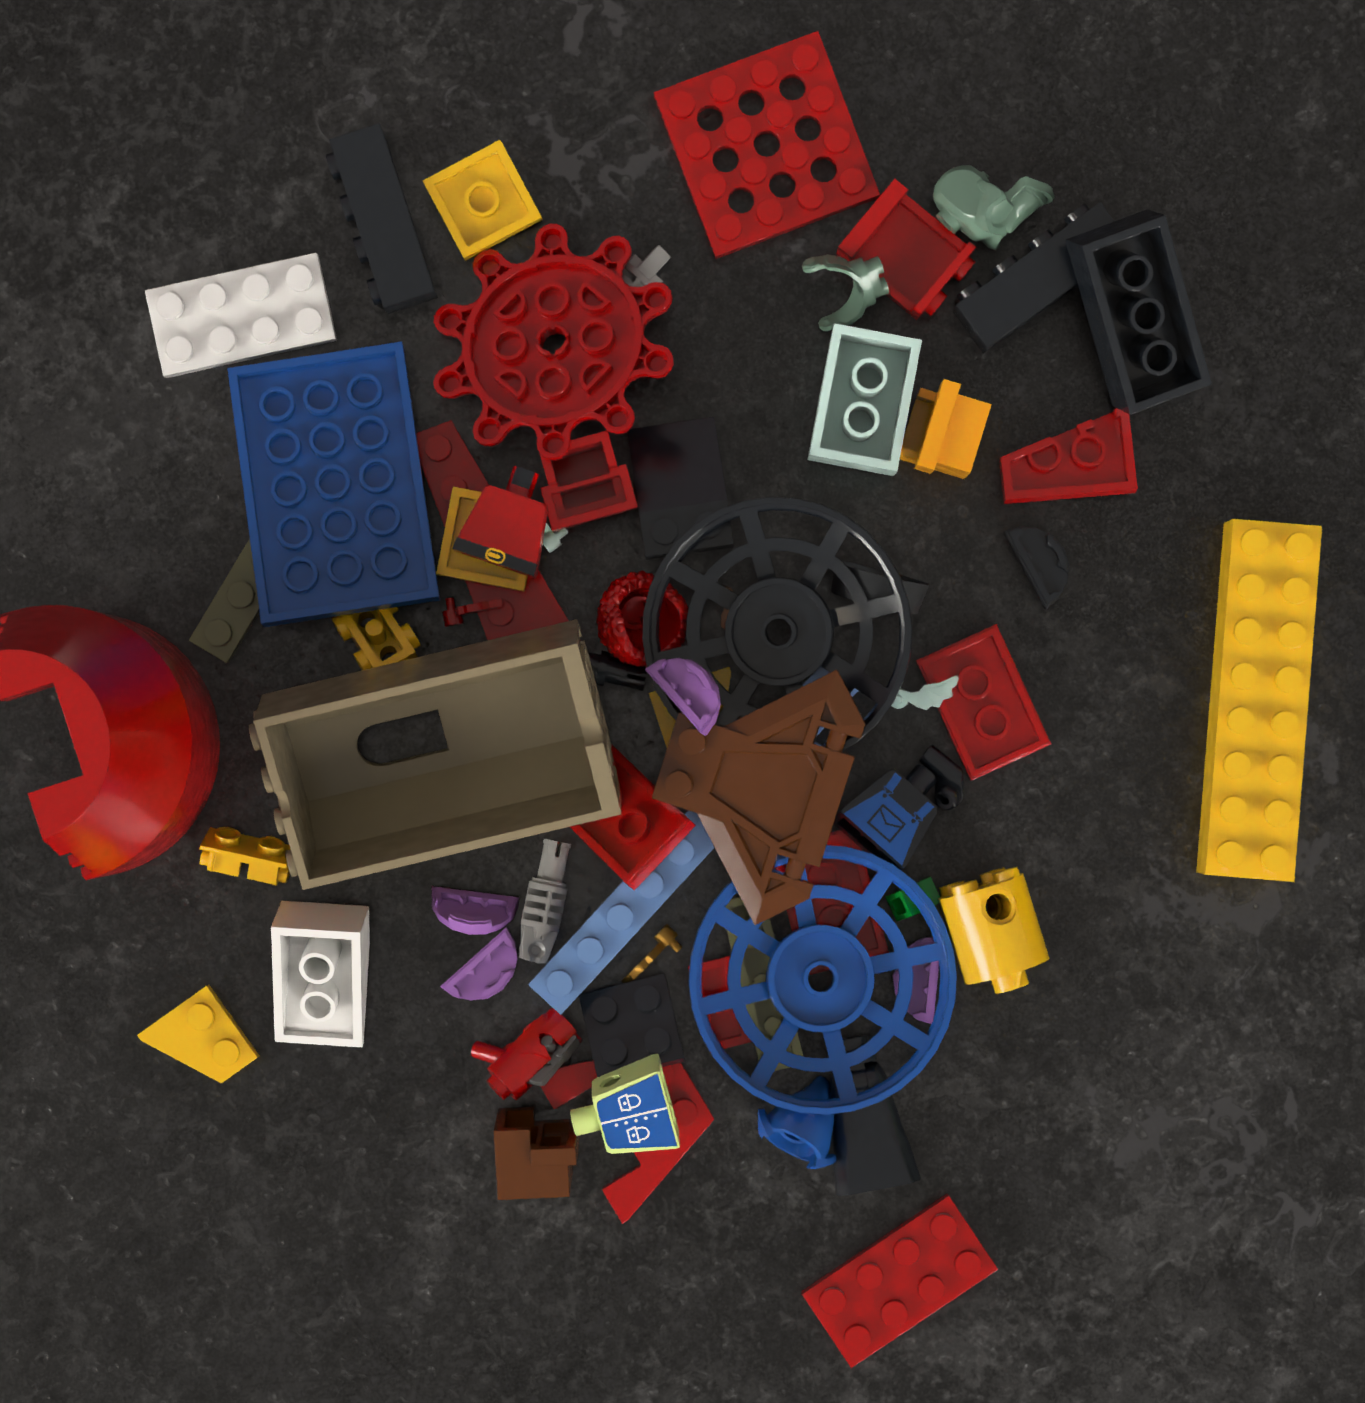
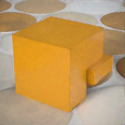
M943 379L938 392L920 387L904 434L900 460L915 464L914 469L929 474L936 470L965 479L971 473L992 404L958 394L961 384Z

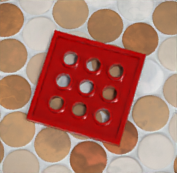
M818 31L654 92L656 104L715 259L880 197L878 187ZM796 78L800 80L805 87L803 96L797 100H788L783 97L779 87L785 79ZM748 93L757 94L763 100V110L753 116L744 114L738 106L742 96ZM715 109L722 115L723 123L717 130L706 131L699 126L697 118L703 110ZM803 119H812L818 123L820 135L815 140L804 141L795 132L796 124ZM763 134L773 135L779 142V150L772 156H761L754 148V142L757 137ZM724 149L733 151L738 157L737 167L730 172L719 171L713 164V157L718 151ZM821 159L830 161L836 169L834 178L828 182H819L814 179L810 171L814 162ZM786 175L793 180L795 190L788 197H777L770 190V181L775 176ZM744 190L750 193L754 200L753 207L745 213L733 211L728 203V199L733 192Z

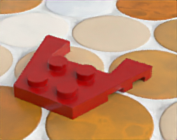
M584 1060L561 1066L546 1085L540 1086L554 1110L592 1087V1081L597 1078L594 1060ZM682 1062L662 1067L679 1128L680 1148L634 1152L640 1165L602 1187L603 1193L622 1224L631 1218L714 1120L713 1114Z

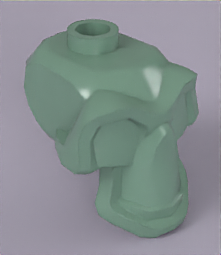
M960 165L951 168L942 174L934 187L933 199L940 211L936 217L952 233L955 234L958 230H961L970 239L982 241L988 248L997 250L1000 247V241L1007 233H1012L1039 207L1053 202L1055 198L1051 186L1027 176L1020 178L1011 189L1003 192L998 186L989 183L987 179L989 176L984 171L980 172L971 165Z

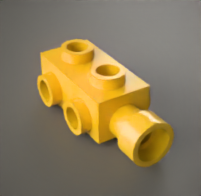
M397 607L335 616L331 619L343 641L345 642L352 638L359 649L353 655L361 670L417 658L414 649L421 646L420 642L408 623L399 626L392 614L398 611ZM365 618H373L367 622L365 628L360 626ZM386 653H396L391 657L387 658L386 660L382 661V658Z

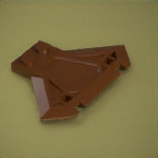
M838 669L726 726L715 723L706 736L697 730L682 711L678 713L652 798L698 814L754 925L808 900L814 886L813 883L801 878L806 863L820 867L855 759L854 755L843 752L847 735L861 739L866 724ZM820 726L830 729L825 745L815 742ZM778 855L789 858L785 872L774 869Z

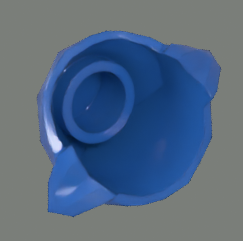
M818 1076L803 1090L791 1095L808 1099H831L830 1083L826 1078ZM777 1106L767 1114L765 1109H758V1133L760 1137L763 1138L765 1136L769 1142L782 1151L798 1159L810 1162L806 1168L819 1169L830 1166L837 1161L835 1154H829L834 1114L799 1113Z

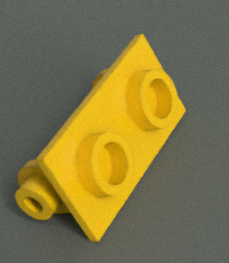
M210 827L200 844V850H202L200 864L206 865L208 871L238 877L241 864L246 863L249 864L247 879L275 886L278 885V882L287 883L290 872L286 860V850H290V845L284 844L278 838L269 836L257 838L241 834L238 830L230 827Z

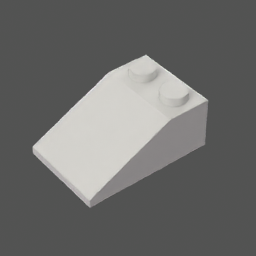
M281 901L271 926L275 1042L363 1047L370 949L369 906Z

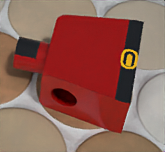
M513 466L506 490L487 484L454 542L452 549L458 553L536 579L548 514L547 504L531 499L539 474Z

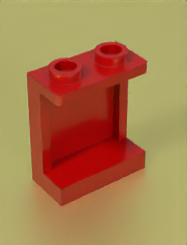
M894 179L841 242L836 254L848 261L858 258L867 261L878 256L884 268V273L879 274V278L884 277L889 287V293L885 295L914 319L918 320L924 311L932 316L948 296L942 291L952 278L960 282L976 262L970 256L973 254L976 246L970 241L966 244L949 231L942 223L907 195L908 189Z

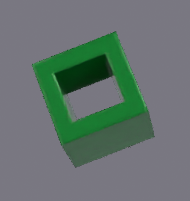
M931 876L916 881L934 905L939 904L938 898L940 896ZM901 889L885 896L896 922L920 912L917 906Z

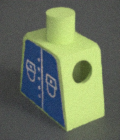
M658 1053L595 1078L592 1081L593 1105L570 1110L575 1135L580 1136L601 1131L608 1153L616 1154L680 1148L679 1128Z

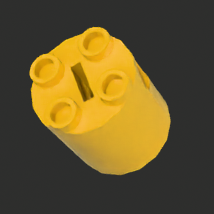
M1003 867L979 875L981 883H977V880L968 882L963 880L940 887L941 897L938 900L964 984H976L991 980L995 994L1028 985L1029 981L1025 970L1042 964L1050 958L1024 874L1019 873L1018 867L1008 869ZM986 903H988V913L986 911Z

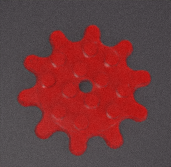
M552 223L545 225L536 234L533 255L523 263H510L496 250L489 249L480 252L473 261V271L482 283L480 297L469 305L446 304L437 310L434 315L436 329L441 334L457 338L461 342L462 352L455 363L438 371L433 381L434 388L443 398L455 399L464 395L474 394L481 399L483 409L473 426L474 438L481 445L496 446L513 429L529 426L536 433L537 448L540 454L549 460L562 459L569 451L571 432L576 425L583 421L597 420L606 430L615 434L628 432L634 423L635 413L624 397L627 386L640 377L663 378L670 373L674 365L671 351L667 347L649 342L645 338L644 329L652 319L667 312L672 303V292L667 285L661 282L649 283L642 287L629 286L624 282L622 273L632 255L630 243L624 237L611 236L605 239L593 254L577 256L569 250L568 235L562 226ZM554 334L565 336L566 340L559 349L555 350V354H551L550 351L543 349L544 342L549 336Z

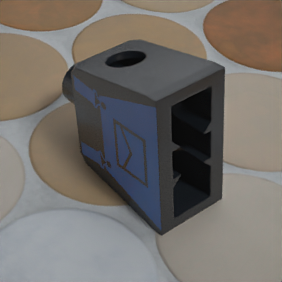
M916 765L906 778L896 770L890 769L836 814L834 825L865 852L871 853L902 870L911 860L938 812L937 806L925 796L936 784L937 779L931 771L922 765Z

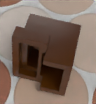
M534 1107L498 1108L493 1131L498 1200L570 1197L573 1165L577 1163L580 1136L575 1135L571 1119L535 1121Z

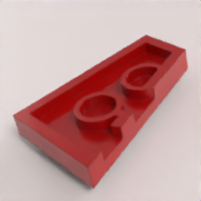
M1118 408L1100 418L1090 419L1078 424L1076 428L1052 438L1047 437L1002 456L999 461L1004 504L1136 493L1138 489L1130 416Z

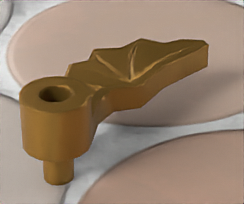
M666 924L654 936V939L659 943L621 981L623 983L633 981L668 945L677 953L682 948L675 940L678 934Z

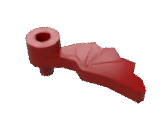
M454 597L446 598L447 610L442 611L445 627L463 624L464 615L502 607L503 600L500 598L455 607Z

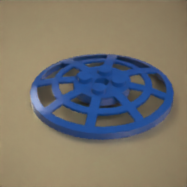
M826 845L823 858L852 862L877 872L862 895L853 890L838 886L814 885L810 898L794 906L799 929L791 932L779 942L758 929L763 922L754 925L751 917L746 921L726 908L733 896L738 893L731 881L710 905L697 930L690 956L688 984L691 1008L699 1033L712 1057L730 1078L752 1095L774 1106L799 1113L830 1115L852 1112L879 1103L901 1090L923 1070L936 1053L949 1027L955 1004L957 973L954 949L946 925L932 900L913 879L895 865L871 853L845 846ZM778 855L775 867L784 864L787 866L789 858ZM805 868L801 879L808 881ZM891 883H894L903 890L917 906L930 928L934 943L913 948L907 947L906 941L896 923L885 910L877 905ZM811 899H835L849 903L854 907L840 928L822 924L817 925ZM869 916L883 929L892 944L894 952L870 957L865 947L856 938V935ZM715 923L737 936L728 962V991L703 997L701 984L703 956L709 935ZM750 944L770 957L766 981L741 987L742 962L746 948ZM939 961V1000L933 1022L927 1034L903 1020L908 1011L912 996V966ZM819 965L828 967L832 973V982L823 991H815L808 982L810 971ZM898 969V992L894 1007L890 1012L870 1000L874 989V974ZM771 999L776 1010L784 1017L771 1040L766 1038L754 1024L747 1011V1004ZM732 1008L744 1033L757 1048L764 1052L751 1076L738 1067L722 1048L711 1028L708 1014ZM860 1015L881 1027L878 1033L867 1043L846 1053L841 1028L852 1023ZM799 1028L812 1032H822L828 1058L804 1057L790 1053L786 1049ZM893 1036L898 1037L917 1049L909 1061L891 1077L871 1089L859 1093L856 1092L850 1067L875 1055ZM779 1062L788 1067L803 1071H832L839 1098L825 1100L799 1098L778 1092L766 1085Z

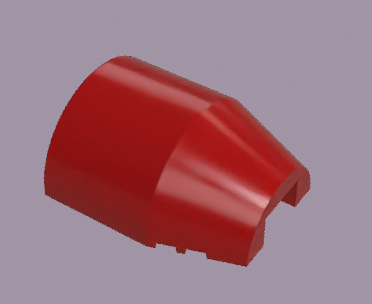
M66 605L32 606L1 614L0 701H11L55 686L83 773L82 776L28 793L42 840L60 856L72 853L68 856L70 866L75 868L84 865L80 869L82 877L86 880L122 873L160 856L182 838L197 820L207 803L217 775L220 756L218 719L213 701L200 674L190 660L165 637L146 626L128 619Z

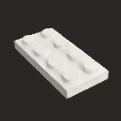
M317 253L145 290L162 373L165 378L337 341L320 259Z

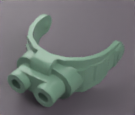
M827 254L808 258L802 264V269L805 273L827 269L829 271L845 273L853 278V289L848 301L836 312L819 320V328L823 331L832 330L834 323L846 326L853 324L863 316L867 307L876 304V298L889 293V287L885 278H879V274L884 273V268L878 256L867 261H863L862 258L848 261L841 256Z

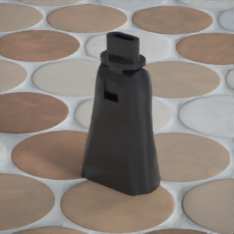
M867 1035L844 1038L843 1042L846 1053L867 1043ZM876 1054L850 1067L857 1093L871 1089L887 1079L879 1063L873 1062L877 1059ZM833 1073L830 1079L831 1099L839 1098ZM892 1095L879 1103L856 1111L834 1114L833 1147L834 1154L837 1157V1161L834 1163L837 1196L854 1195L911 1184L921 1180L912 1148Z

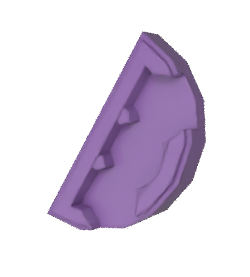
M681 658L661 659L645 669L646 672L697 730L706 736L716 723L721 706L719 687L710 672L692 660Z
M432 886V910L439 921L454 931L468 935L488 934L502 929L513 920L519 907V897Z
M507 927L503 929L440 987L453 997L470 1001L488 999L502 991L513 977L518 960L516 941Z
M932 936L923 937L907 947L913 948L932 944L934 940ZM939 961L912 966L913 987L907 1012L916 1020L932 1024L935 1012ZM898 969L894 970L892 975L896 996L899 981Z

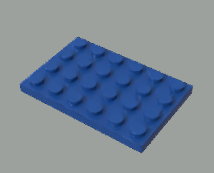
M403 342L227 368L262 626L270 627L439 601L440 593Z

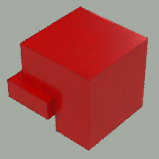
M608 430L570 440L569 451L562 459L549 460L540 454L548 486L541 487L540 489L544 503L548 506V518L553 532L638 508L627 465L617 466Z

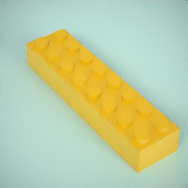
M1232 519L1224 523L1196 873L1294 882L1322 526Z

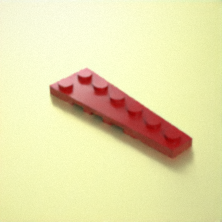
M451 420L416 433L421 466L444 527L446 525L453 487L482 492L488 484ZM538 571L536 579L527 576L525 592L465 580L473 603L500 598L503 600L502 607L477 612L487 640L569 621L540 571Z

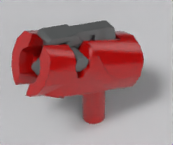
M551 1007L546 1013L528 1024L523 1029V1033L514 1042L501 1048L476 1041L472 1046L471 1056L491 1063L487 1070L492 1076L486 1082L500 1098L505 1100L510 1095L515 1100H518L533 1085H546L583 1041L576 1034L577 1031L572 1024Z

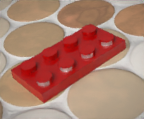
M947 1193L802 1290L801 1293L852 1368L997 1271L998 1268Z

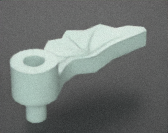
M956 675L939 683L925 684L920 691L915 692L900 688L891 706L901 709L910 702L914 706L928 710L931 706L939 708L943 700L953 697L952 688L958 684L959 677Z

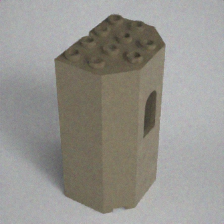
M575 619L262 694L257 710L253 711L254 723L249 724V734L254 750H262L266 766L261 767V773L267 793L274 792L277 794L279 808L274 809L276 828L279 835H287L290 850H286L288 869L292 877L299 876L302 890L621 815L620 784L615 765H612L614 760L611 740L585 640L580 641L582 634L578 620ZM438 709L448 748L383 764L370 762L360 753L357 741L360 733L365 728Z

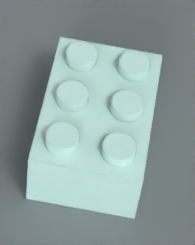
M834 323L807 460L894 476L897 473L922 340Z

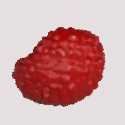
M643 570L638 573L630 572L627 576L611 582L608 590L603 593V598L600 600L596 620L598 637L600 642L608 648L609 653L613 654L621 662H626L636 667H647L642 640L643 612L649 588L654 579L652 573H646ZM671 583L668 584L665 590L660 611L659 642L661 651L681 647V643L686 638L689 608L686 600Z

